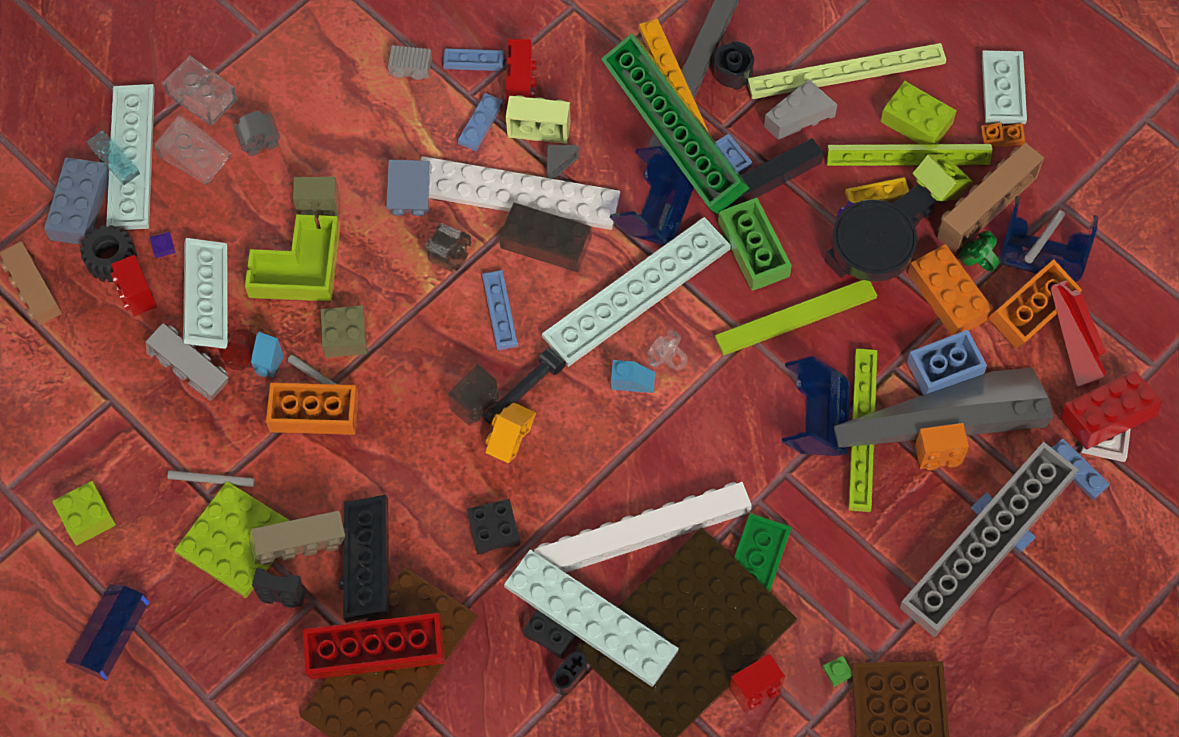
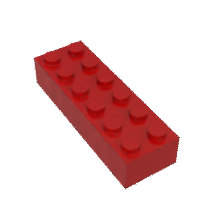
M439 613L303 629L305 675L310 680L446 664L443 624Z

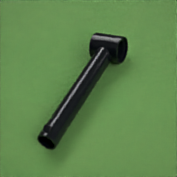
M551 347L547 348L538 358L540 364L483 415L484 420L489 425H492L496 414H500L505 407L507 408L513 402L516 403L549 372L552 375H557L566 365V361Z

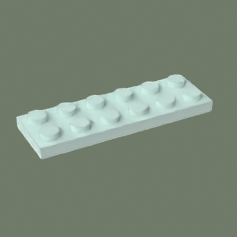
M191 238L185 239L183 344L224 349L227 347V243Z

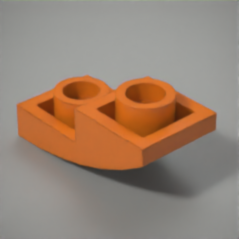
M1001 122L981 126L984 144L1004 147L1018 146L1026 143L1023 123L1002 126Z

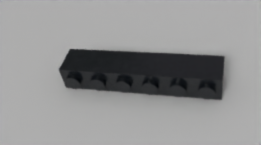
M919 184L893 204L904 210L916 227L921 219L924 217L928 218L935 212L934 208L937 200ZM832 248L826 252L825 262L840 278L846 274L851 275L839 265Z

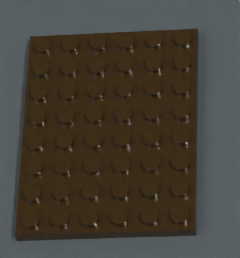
M701 527L617 607L679 648L653 687L585 641L577 645L574 651L583 653L587 658V664L660 737H679L730 687L731 676L755 663L797 622V618Z

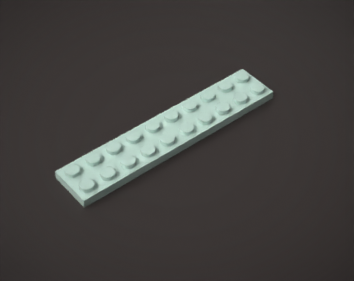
M704 217L543 332L542 338L566 361V365L569 367L729 251L731 245Z

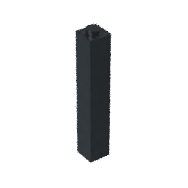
M811 138L741 175L749 189L725 209L758 198L821 164L823 151L814 139Z

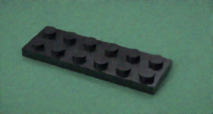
M380 495L344 502L343 619L345 622L389 615L388 497Z

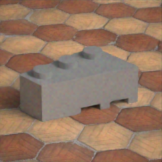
M808 79L765 115L764 127L779 140L801 131L804 127L817 125L819 121L827 118H834L837 104Z

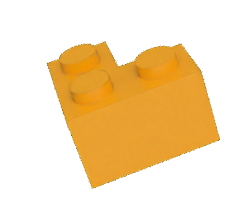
M513 402L507 408L505 407L500 414H496L492 421L493 431L486 439V445L488 446L485 453L506 463L511 462L517 455L522 438L530 432L536 412Z

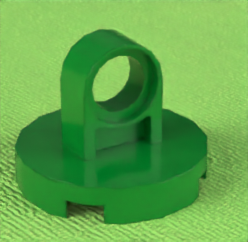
M983 231L977 234L979 236L978 239L974 242L970 239L959 252L961 257L959 260L965 266L978 263L983 269L992 272L1000 263L999 258L992 251L997 239L991 231Z

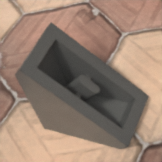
M548 145L547 177L555 179L579 159V147L577 145Z

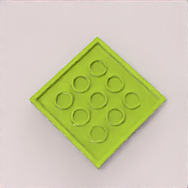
M227 481L174 551L185 560L247 598L254 589L252 582L256 568L267 571L271 564L261 565L260 563H254L249 540L251 529L290 520Z

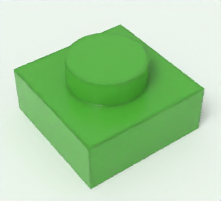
M843 656L822 667L833 687L852 679L853 673Z

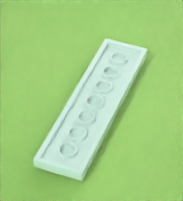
M153 84L113 86L107 228L109 225H114L115 229L120 227L122 230L149 229L155 96Z
M529 550L504 584L506 589L652 687L678 652L679 648L532 550Z

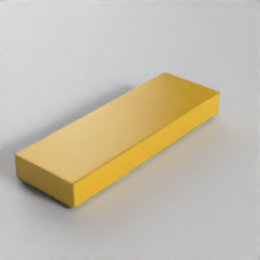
M905 177L848 188L845 194L847 200L852 203L871 199L892 202L897 201L908 193L909 188Z

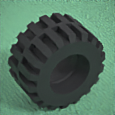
M103 225L100 226L101 229L97 230L95 228L92 230V234L88 233L86 235L87 240L82 241L83 247H80V252L87 270L95 279L99 278L102 282L107 279L108 282H113L110 273L114 271L111 264L132 255L137 256V251L126 231H123L120 227L115 229L114 225H109L108 228ZM108 249H119L111 258H99Z

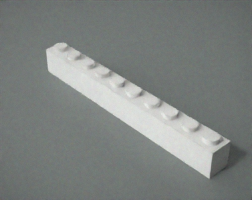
M732 482L725 485L722 489H710L697 497L694 495L688 496L681 502H670L657 510L648 509L635 517L632 515L626 516L620 522H608L595 530L586 529L573 537L564 536L555 543L550 544L547 542L540 544L534 549V552L567 573L699 530L701 527L705 528L751 512L752 505L743 482L737 484Z

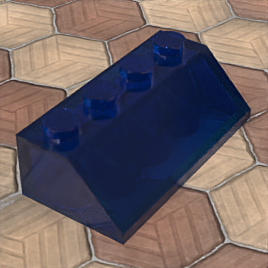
M109 584L70 653L66 664L106 681L149 604L145 595L125 585Z

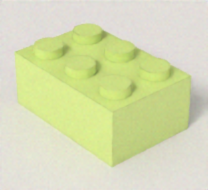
M520 95L509 96L506 112L508 138L567 144L571 124L570 102L545 100L544 98H526Z

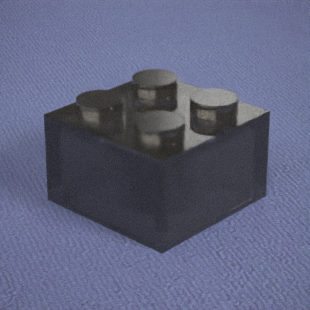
M478 364L448 393L451 411L468 426L473 422H478L482 418L483 412L488 407H493L499 397L497 380Z

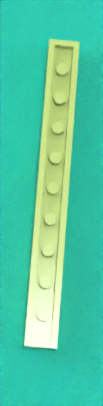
M939 43L748 78V87L751 98L757 99L794 92L808 79L817 87L942 65L946 63V57L942 44Z

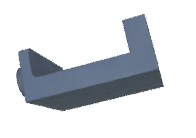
M389 160L387 210L392 212V215L402 216L404 213H412L413 216H424V213H429L430 173L432 172L430 161Z

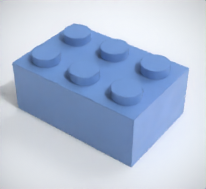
M968 330L910 352L907 364L923 395L983 375L987 367Z

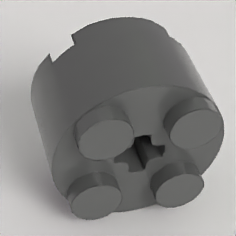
M261 111L246 114L239 119L240 123L238 125L235 122L233 126L241 149L247 152L249 156L257 155L261 149H274L279 145L280 135L273 116L268 111H266L267 114H262Z

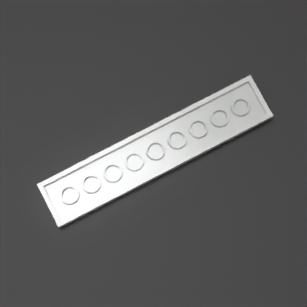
M421 157V161H430L432 165L429 198L603 229H613L620 198L619 190Z

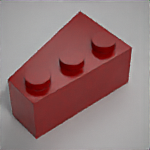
M508 39L506 112L509 96L520 95L526 98H535V92H532V87L536 86V75L532 74L533 70L537 69V58H533L532 39Z

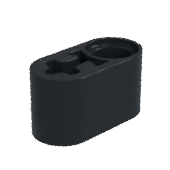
M571 653L553 674V689L556 693L560 695L570 693L586 674L587 658L583 653ZM581 662V667L576 666L573 669V663L578 664ZM560 678H566L569 683L565 686H560L557 684V681Z

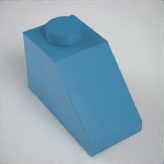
M258 332L251 364L257 375L274 378L284 358L278 338Z
M613 360L611 390L654 393V371L633 361Z

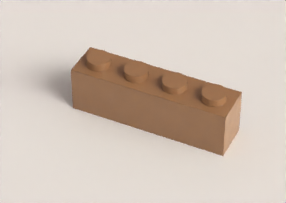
M22 241L1 251L0 256L3 260L0 261V264L5 273L10 272L11 276L8 279L13 288H19L20 292L17 295L22 304H28L29 308L25 310L30 319H36L40 326L61 315L62 313Z

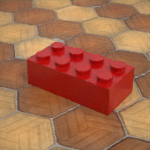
M1135 370L1065 403L1061 420L1087 450L1156 417L1162 400Z

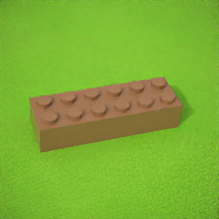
M1024 143L1020 148L1016 147L1007 160L1003 159L993 173L989 172L979 186L976 184L969 191V195L966 198L962 197L959 199L952 211L948 210L941 218L942 223L938 228L937 239L944 245L946 244L954 254L959 252L970 239L974 238L1037 179L1044 157L1027 143Z

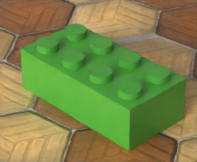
M758 198L719 211L718 224L726 241L731 245V251L751 291L790 277L792 265Z

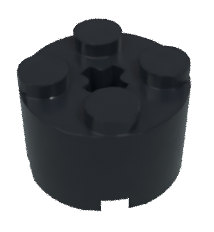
M732 41L731 44L727 45L726 43L722 44L715 52L714 78L725 87L735 90L741 89L748 83V78L753 76L754 56L752 50L748 45L739 41Z

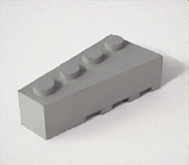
M162 324L146 341V353L151 357L156 355L161 365L165 368L171 366L176 376L182 380L189 379L188 383L192 388L212 401L228 383L227 372L222 367H215L210 363L211 359L203 352L201 354L194 349V345L183 344V339L178 336L179 333L175 328Z

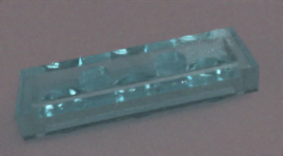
M103 130L87 141L91 150L106 164L108 169L123 185L140 174L138 168Z

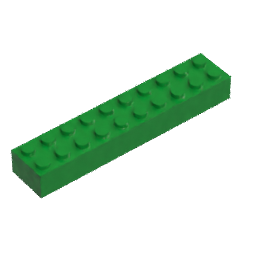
M633 33L601 58L712 211L719 214V211L724 210L749 189L746 182L647 48Z

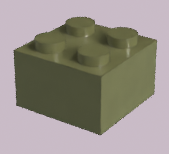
M294 177L293 201L297 214L315 215L316 219L319 218V215L337 216L339 218L340 193L336 177Z
M363 305L321 309L322 347L326 358L368 354L366 315Z

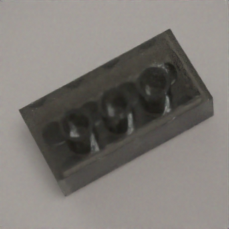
M514 202L499 236L500 248L578 272L592 239V226Z

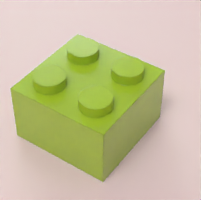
M945 154L927 155L912 173L917 178L916 181L921 186L927 187L931 191V196L937 201L958 200L973 182Z
M93 481L52 501L70 538L76 546L116 526Z

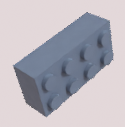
M65 158L44 227L51 241L82 245V241L87 240L86 235L93 233L92 230L95 229L109 181V171L105 163Z

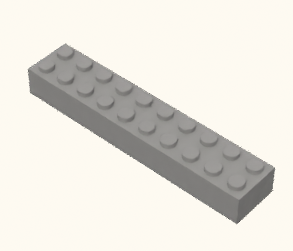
M1043 442L904 598L900 609L933 637H936L1072 482L1079 469Z

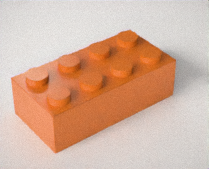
M946 244L910 263L908 276L951 335L965 330L970 331L989 320L988 317L993 311L992 306Z
M1053 259L992 313L988 319L1017 349L1057 314L1051 286L1066 280L1071 291L1078 290L1081 292L1082 289Z
M270 383L266 418L268 429L270 432L355 435L359 399L356 385Z

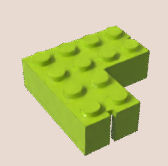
M296 214L292 251L250 249L249 270H247L245 282L248 297L332 302L340 235L338 217L319 215L318 220L321 229H318L315 215Z

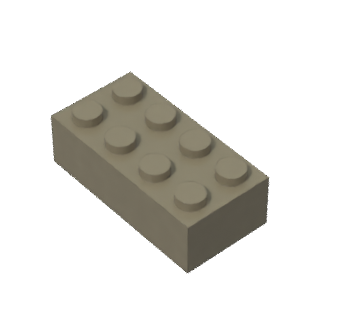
M340 511L251 529L249 540L254 563L268 565L274 563L273 560L279 558L287 561L296 558L295 555L304 553V556L317 554V550L326 549V551L337 550L343 543L345 533Z

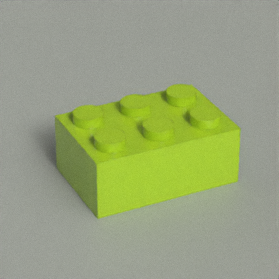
M904 81L883 109L881 122L918 144H938L953 124L957 110Z

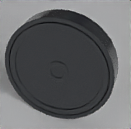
M863 200L847 207L837 218L831 240L832 251L839 265L852 276L866 281H885L900 275L910 265L917 246V231L911 218L900 207L883 200Z

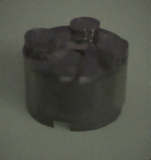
M440 223L432 239H428L425 245V250L428 251L429 262L451 272L459 270L468 257L469 253L466 252L467 246L471 247V236L454 227Z

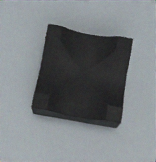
M510 499L467 509L477 555L498 548L520 545Z
M256 568L252 586L260 601L267 604L278 602L288 608L302 607L306 589L301 586L300 576L278 577L269 574L264 569Z
M536 610L523 629V636L543 646L560 659L576 636L539 610Z

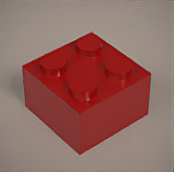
M135 255L111 264L114 272L110 274L126 311L131 310L135 317L157 308Z
M768 654L731 676L729 690L743 711L749 708L752 711L762 705L761 701L768 697L773 699L781 693L785 675L772 655Z

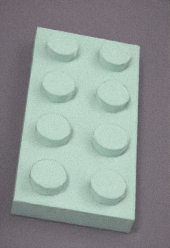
M983 51L982 70L985 123L1026 124L1027 111L1023 51Z

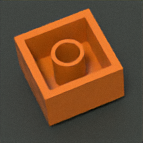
M964 423L922 428L915 443L920 469L926 468L927 470H935L940 466L947 465L948 467L959 466L963 463L969 448Z

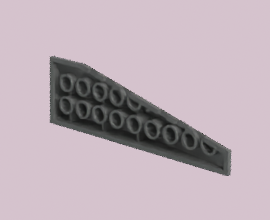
M1022 368L991 371L834 426L837 446L840 448L917 440L919 431L922 428L964 423L966 435L1045 428L1052 420L1053 413L1049 397L1034 369Z

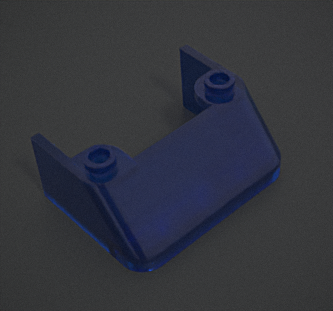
M661 146L636 149L635 153L647 164L644 177L651 186L641 216L636 211L611 214L609 218L632 237L659 245H666L676 237L694 187L672 156Z
M1015 196L1002 245L1001 262L1008 267L1037 274L1054 259L1075 282L1079 281L1083 276L1098 228V216H1093L1088 234L1083 232L1073 233L1069 237L1067 245L1047 240L1033 262L1028 263L1025 261V257L1038 240V237L1027 235V221L1022 217L1016 216L1020 197Z
M815 356L785 363L787 369L797 374V389L807 396L805 432L782 438V443L801 454L845 455L848 447L838 448L834 426L849 421L850 385L847 377Z

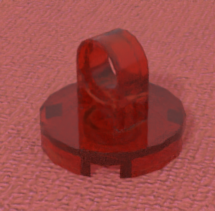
M238 329L228 333L226 349L219 348L221 359L225 365L233 370L241 371L251 366L257 335L245 329Z

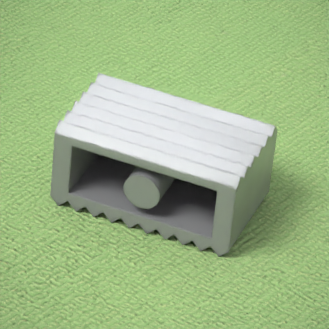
M392 45L388 62L389 75H393L396 78L408 76L416 80L429 79L432 62L431 50Z

